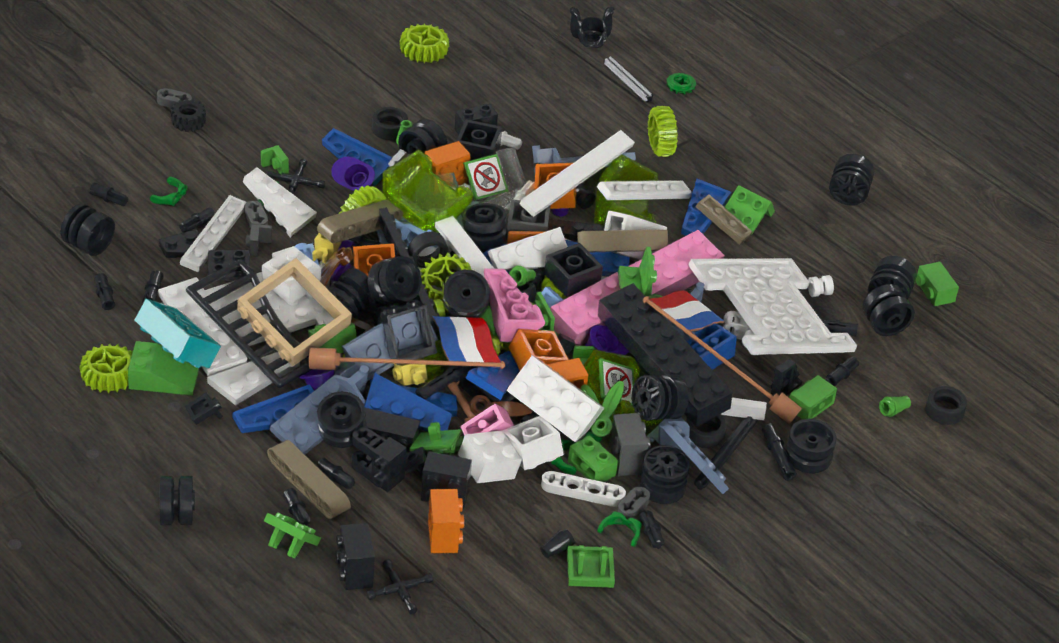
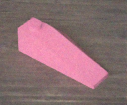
M484 269V276L490 288L489 302L494 327L500 342H511L518 329L538 330L545 325L540 308L536 304L532 305L528 300L529 296L517 288V283L505 269Z

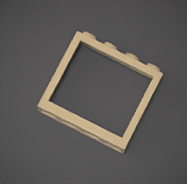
M297 258L238 299L237 306L241 317L247 319L251 323L253 330L256 333H260L265 338L266 343L279 352L282 360L286 359L292 366H295L307 357L310 348H319L351 324L352 313ZM291 276L334 318L333 321L296 348H293L252 306L254 302Z

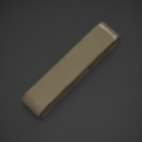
M383 200L326 217L318 224L317 231L331 243H338L380 230V208L387 207L390 215L393 214L394 218L398 221L402 219L403 211L389 200Z
M668 230L577 232L578 243H581L589 253L645 251L646 247H651V251H658L669 245Z
M285 440L267 450L270 462L328 519H332L350 509V501L346 494L290 440Z

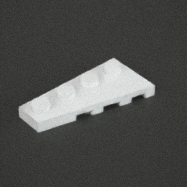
M256 167L244 176L243 183L257 199L262 200L265 209L274 214L277 223L285 227L289 237L293 236L316 217V211Z
M559 227L489 250L488 254L494 269L512 270L515 266L536 269L545 267L546 255L568 246Z
M276 352L261 359L268 365L280 358L279 352ZM252 361L207 377V383L234 405H238L272 383ZM300 362L295 366L287 363L274 372L281 378L299 367Z

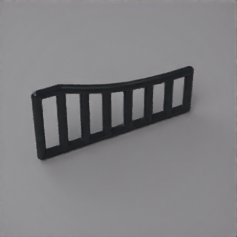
M242 259L188 286L186 293L276 387L282 388L298 379L301 375L313 370L309 369L308 355L303 359L307 364L280 378L274 371L289 362L286 359L282 360L280 357L267 365L261 357L275 350V348H271L266 344L254 351L248 344L262 335L253 331L241 338L235 332V330L250 322L241 317L228 324L222 318L237 310L238 300L217 311L209 305L250 282L253 288L260 284L257 274ZM238 269H241L246 274L244 277L204 298L197 292ZM266 295L261 297L259 301L262 307L256 310L262 316L267 314L271 321L269 323L278 330L293 348H296L300 345L280 321Z

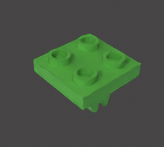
M277 512L276 515L267 513L264 522L275 527L268 546L276 549L285 533L294 536L287 553L289 557L296 558L305 542L318 546L321 537L315 535L316 530L300 524L297 520Z
M568 546V586L614 588L613 548L607 546Z

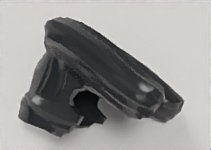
M571 7L570 31L573 37L578 38L584 47L593 46L594 48H599L603 46L612 30L614 7L606 8L603 19L596 17L581 19L579 10Z

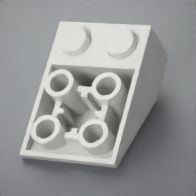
M608 211L604 231L667 230V227L631 215ZM645 251L613 253L630 257V260L639 261L643 258Z

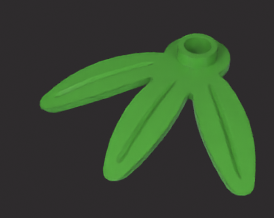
M618 381L608 391L602 405L604 410L590 427L592 432L598 437H605L612 431V421L609 418L615 412L622 398L624 390L623 381ZM586 384L582 385L581 390L599 403L593 390ZM600 423H605V426L602 429L598 428V425Z

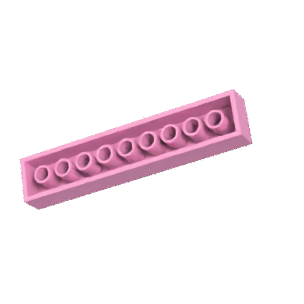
M699 230L654 252L652 255L655 256L654 270L657 271V280L652 284V294L666 296L675 291H683L700 282L688 266L691 259H724L725 255ZM642 259L629 267H639ZM618 272L551 306L550 310L555 317L554 330L558 334L561 333L573 339L577 344L576 346H581L588 341L590 330L593 326H606L598 317L599 300L620 290Z

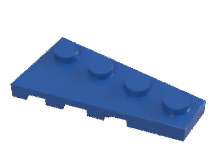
M334 128L322 139V145L338 159L350 156L373 167L375 171L373 187L392 169L388 164L392 159L391 156Z
M509 351L498 356L500 361L505 362L504 369H501V367L478 366L468 372L466 379L501 400L508 387L520 372L512 353Z
M310 384L237 410L233 412L232 418L241 433L269 430L272 424L313 393L314 390Z

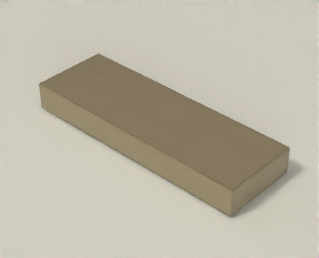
M708 194L697 203L696 208L739 245L752 234V231L711 195Z

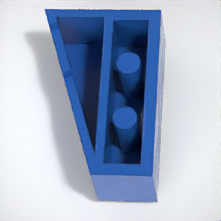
M712 324L704 329L695 331V335L726 360L735 356L737 336L722 326ZM693 338L687 341L712 370L723 363Z

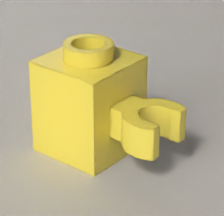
M318 233L314 239L313 261L318 259L322 260V263H326L339 249L341 242L331 243Z
M394 364L392 370L393 377L403 386L418 385L428 380L426 365Z

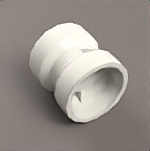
M830 275L822 276V278L809 277L808 291L811 297H816L820 294H833L834 284Z

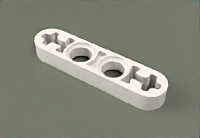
M548 471L542 475L541 487L549 493L612 507H618L619 502L626 496L625 489L619 485L555 471ZM574 484L577 485L578 488L571 489L567 487V485ZM597 489L599 493L593 494L589 490Z

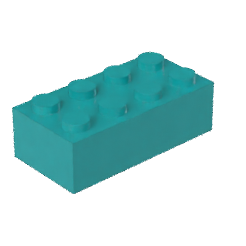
M145 299L134 320L141 326L140 329L143 332L150 334L153 341L162 344V349L174 355L173 359L180 363L187 361L197 368L201 366L210 368L221 348L220 344L178 308Z

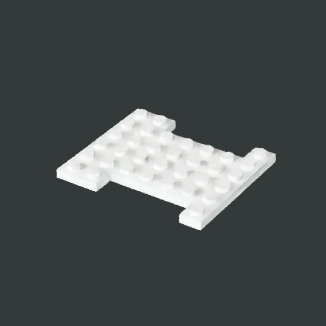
M287 249L272 253V259ZM262 272L257 273L260 283L262 282ZM197 277L158 289V295L163 304L178 308L221 345L210 368L202 366L207 376L247 363V357L244 352L186 293L188 286L199 281ZM232 282L207 290L202 288L197 292L204 298ZM250 282L209 305L217 311L238 300L253 289V285ZM272 290L266 294L271 307L290 333L315 324L316 326L320 324L327 325L334 320L309 293L291 304H288ZM259 300L252 304L255 309L262 307ZM235 310L222 318L230 324L240 319L241 313ZM264 314L263 317L268 322H271L267 314ZM251 323L235 330L241 338L254 331ZM261 336L260 338L250 342L248 345L251 346L257 343L264 342L265 338Z
M792 258L690 260L688 266L697 279L704 283L705 290H723L755 334L745 335L742 341L751 355L855 352L857 345L848 333H830L798 289H807L810 282Z

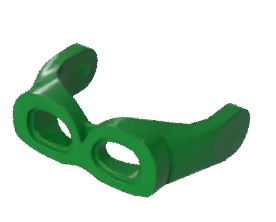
M168 177L167 183L176 186L178 192L166 196L152 195L150 201L155 204L174 206L187 192V185L174 177Z
M561 439L563 451L569 449L576 442ZM561 456L551 463L567 474L575 475L577 472L575 467L564 463Z
M616 511L603 519L598 527V533H602L607 525H626L635 534L631 541V546H636L640 536V529L642 528L640 521L634 518L626 519L622 513Z

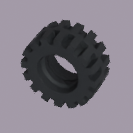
M185 99V101L179 100V103L175 102L171 109L172 125L176 129L179 128L180 131L185 130V132H189V130L194 132L195 129L200 130L206 123L204 104H201L200 101L195 102V99H191V101Z

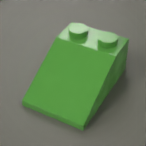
M136 341L128 368L129 389L193 396L199 368L187 361L185 363L173 359L174 355L163 350L162 345L158 343Z

